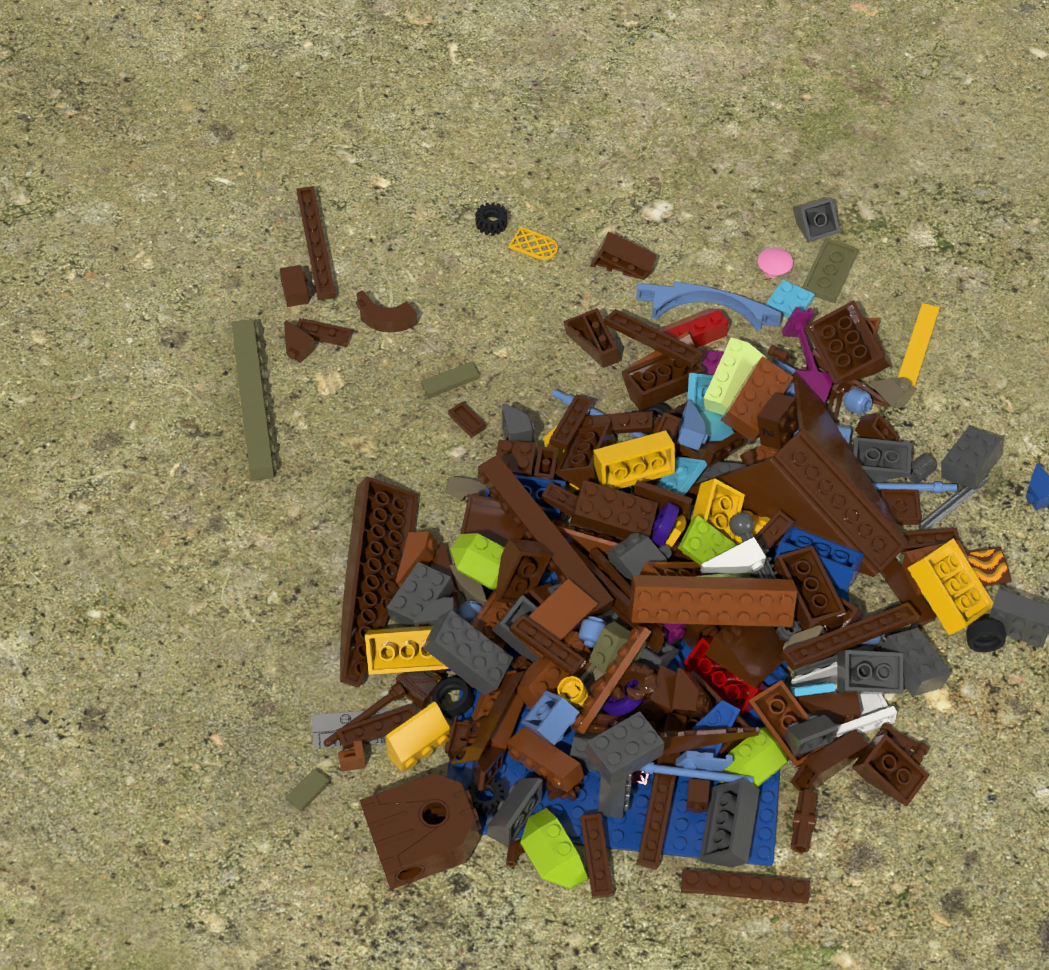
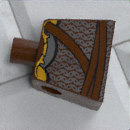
M445 669L403 672L396 677V683H399L404 688L406 697L423 710L432 702L433 691L442 681L440 676L445 673Z

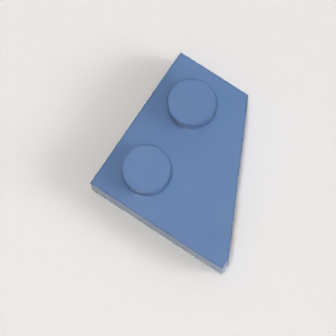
M687 750L676 759V767L720 773L732 764L733 756L726 755L724 759L713 758L714 753H699Z

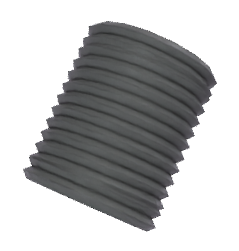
M922 454L911 463V474L907 477L914 483H920L936 470L935 461L929 455Z

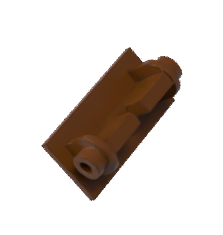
M455 716L454 723L450 725V739L445 744V753L448 755L450 762L458 749L468 746V742L461 739L470 738V736L466 737V733L471 722L469 720L459 722L457 716ZM461 751L456 756V759L461 760L466 751Z

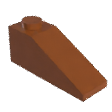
M430 531L408 532L396 578V583L399 587L402 586L418 562L428 566L433 559L437 549V540Z

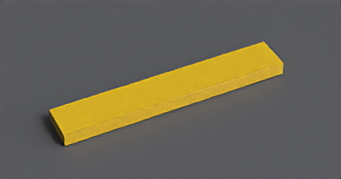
M925 303L921 305L898 378L904 377L909 380L914 388L940 307Z

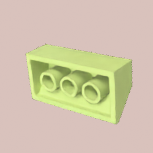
M730 338L703 398L705 410L724 415L753 366L762 356H765L750 343Z

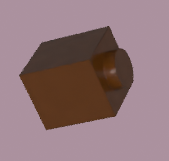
M689 778L686 811L707 813L710 780Z

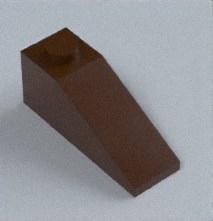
M857 692L803 695L796 698L806 713L813 716L817 715L818 717L826 715L835 724H844L861 716Z
M486 745L480 758L476 761H471L473 762L472 772L478 790L483 791L502 768L504 749Z

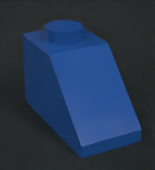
M1040 463L1035 466L1026 493L1028 503L1035 510L1049 505V477Z

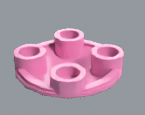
M768 248L758 256V265L766 273L767 277L774 278L791 272L793 259L787 251L781 248Z

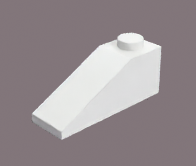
M753 537L703 563L700 571L702 574L747 573L751 570L755 572L764 566L766 556Z

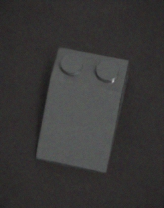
M854 437L852 452L872 483L906 477L911 474L912 443Z
M856 650L838 652L837 693L903 694V653Z

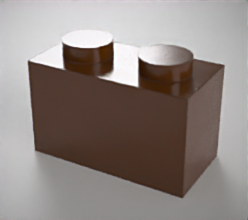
M301 265L279 268L287 307L309 304L308 296H311L310 286L305 283L308 282L306 271H302Z

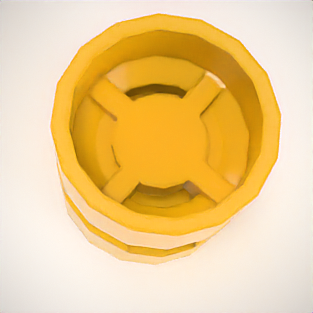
M574 676L564 678L557 688L559 696L563 697L578 711L582 710L584 701L590 696L582 681Z

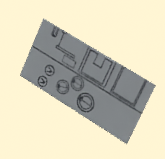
M380 709L369 718L390 712L391 709ZM364 711L312 715L314 749L342 747L339 740L326 747L324 746V740L335 733L336 729L342 728ZM386 736L362 745L386 743Z

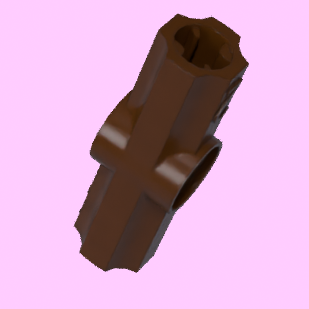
M809 789L799 790L797 809L794 812L791 849L796 853L802 854L809 851L811 832H813L816 817L814 811L817 793Z

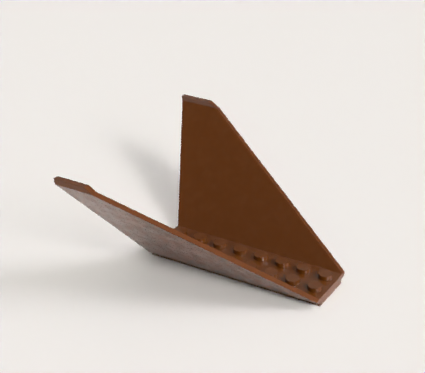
M794 373L791 376H793L799 431L772 458L714 478L745 494L742 511H750L754 515L771 519L781 510L794 521L793 527L865 554L859 573L875 577L907 546L908 540L820 398L797 373ZM708 480L693 484L685 494V496L692 498V505L695 506L700 484ZM781 539L775 544V546H779V542L781 541Z

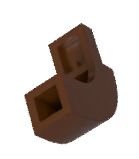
M363 290L357 293L356 306L360 311L361 321L370 328L382 332H400L417 325V313L407 301L393 308H382L375 305Z

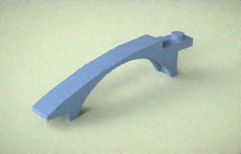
M675 281L674 287L637 283L636 300L653 302L652 319H658L665 312L679 305L693 302H709L735 310L745 317L755 330L761 331V325L780 326L781 312L737 294Z

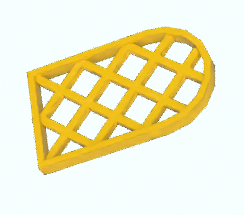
M523 227L519 228L508 246L512 250L540 260H549L558 251L555 240ZM532 235L534 239L528 240L527 236ZM524 237L525 241L519 242L518 239ZM544 240L545 243L539 245L538 241ZM535 242L536 246L531 247L529 243ZM527 244L529 248L523 249L521 245ZM554 244L555 248L551 249L549 245ZM547 246L548 250L542 251L541 247ZM538 248L540 252L534 253L532 249ZM550 252L551 255H549V256H545V255H544V253Z

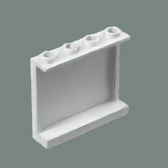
M837 662L823 669H815L809 674L796 676L791 680V686L826 681L835 684V691L817 694L837 693ZM857 694L861 716L844 724H835L838 727V731L833 742L853 730L862 735L880 728L883 723H895L896 709L894 706L889 707L882 694Z

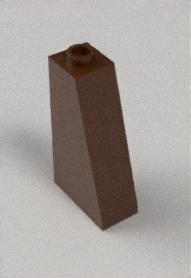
M853 730L806 758L790 782L798 791L804 789L815 790L859 758L869 744L856 730Z

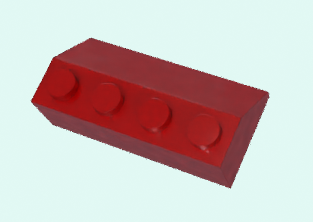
M708 308L657 330L675 339L688 332L695 347L698 348L727 336L729 322L720 309Z
M702 637L684 661L685 671L691 673L694 670L700 674L729 704L740 709L739 714L743 717L753 709L748 700L768 689V687L761 683L755 689L707 657L705 654L714 637Z

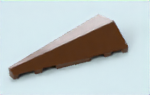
M815 348L812 351L817 370L828 373ZM806 362L801 367V371H809ZM860 379L837 385L833 382L829 391L832 392L834 390L837 394L843 392L842 395L844 396L852 388H858L870 394L872 403L886 408L889 405L877 391Z
M759 727L658 731V735L664 741L663 755L758 736Z

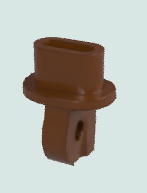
M519 656L510 663L513 670L516 672L524 671L523 674L532 665L524 656Z

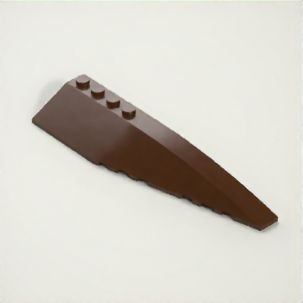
M368 476L356 487L341 623L340 682L357 688L360 687L368 668L365 634L368 630L384 628L389 616L386 607L400 589L396 583V578L408 532H414L418 502L417 493Z

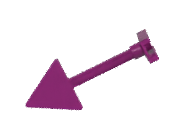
M795 307L782 329V334L785 337L799 338L809 371L795 370L794 373L801 377L824 404L833 380L829 373L817 370L806 336L805 326L809 323L814 312L812 308H808L806 312L800 311L799 307Z

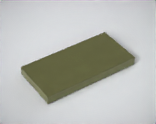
M825 238L802 288L814 293L817 298L836 303L857 258L859 249Z

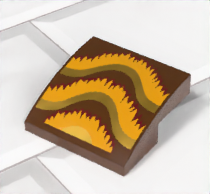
M1001 547L966 552L968 562L983 587L1012 582Z

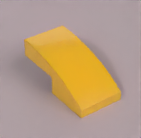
M681 514L677 517L669 538L665 543L671 548L675 545L686 527L684 515Z

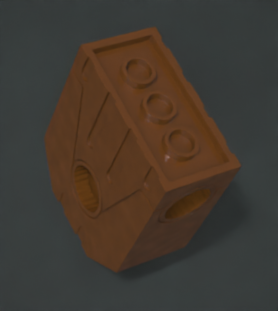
M437 773L359 800L390 890L467 863L480 838L478 830L481 829L477 811L473 807L469 790L464 791L462 783ZM435 821H442L439 824L431 825Z

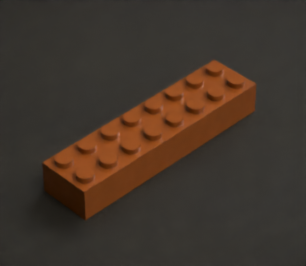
M632 575L629 614L632 623L792 627L797 589L793 580Z

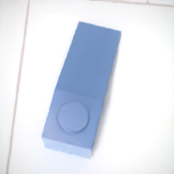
M687 400L681 417L683 421L680 425L677 443L699 450L701 443L705 444L708 433H705L706 424L693 402Z

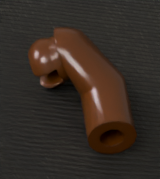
M521 839L512 843L508 848L506 865L509 867H515L517 857L525 853L520 844Z

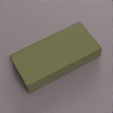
M313 769L286 796V800L302 812L330 784L329 780Z

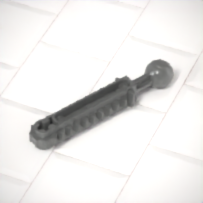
M745 512L734 514L729 521L731 532L741 537L743 542L753 538V518ZM759 545L765 556H767L769 550L763 549L762 546ZM766 557L764 566L755 572L752 570L750 576L755 577V579H776L777 572L773 571L774 565L769 564L771 557ZM794 614L792 627H777L776 634H778L780 640H790L793 634L801 632L799 621L794 620L796 614Z

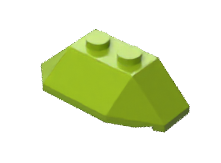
M478 533L460 534L450 548L456 570L489 589L497 588L500 560L504 547Z
M767 727L759 728L758 736L746 738L728 753V755L733 756V762L720 773L753 777V785L758 787L787 764V755Z
M547 808L528 817L520 844L540 878L569 890L587 881L588 876L580 856L559 820Z

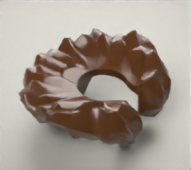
M631 663L610 693L612 699H623L625 697L626 684L632 680H637L638 686L635 689L627 687V694L630 700H642L647 694L656 690L657 675L647 665Z

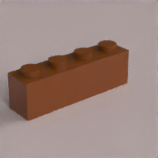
M525 727L507 741L508 753L513 760L520 761L528 770L532 769L539 777L547 779L557 789L561 788L568 792L584 778L581 764Z

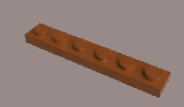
M640 626L631 630L628 635V641L619 648L618 656L614 662L607 666L606 674L598 680L594 692L584 701V707L576 716V721L571 725L570 729L576 733H585L651 633L650 630Z

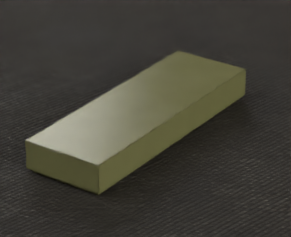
M472 362L424 379L421 381V386L428 398L475 381L479 379V374Z

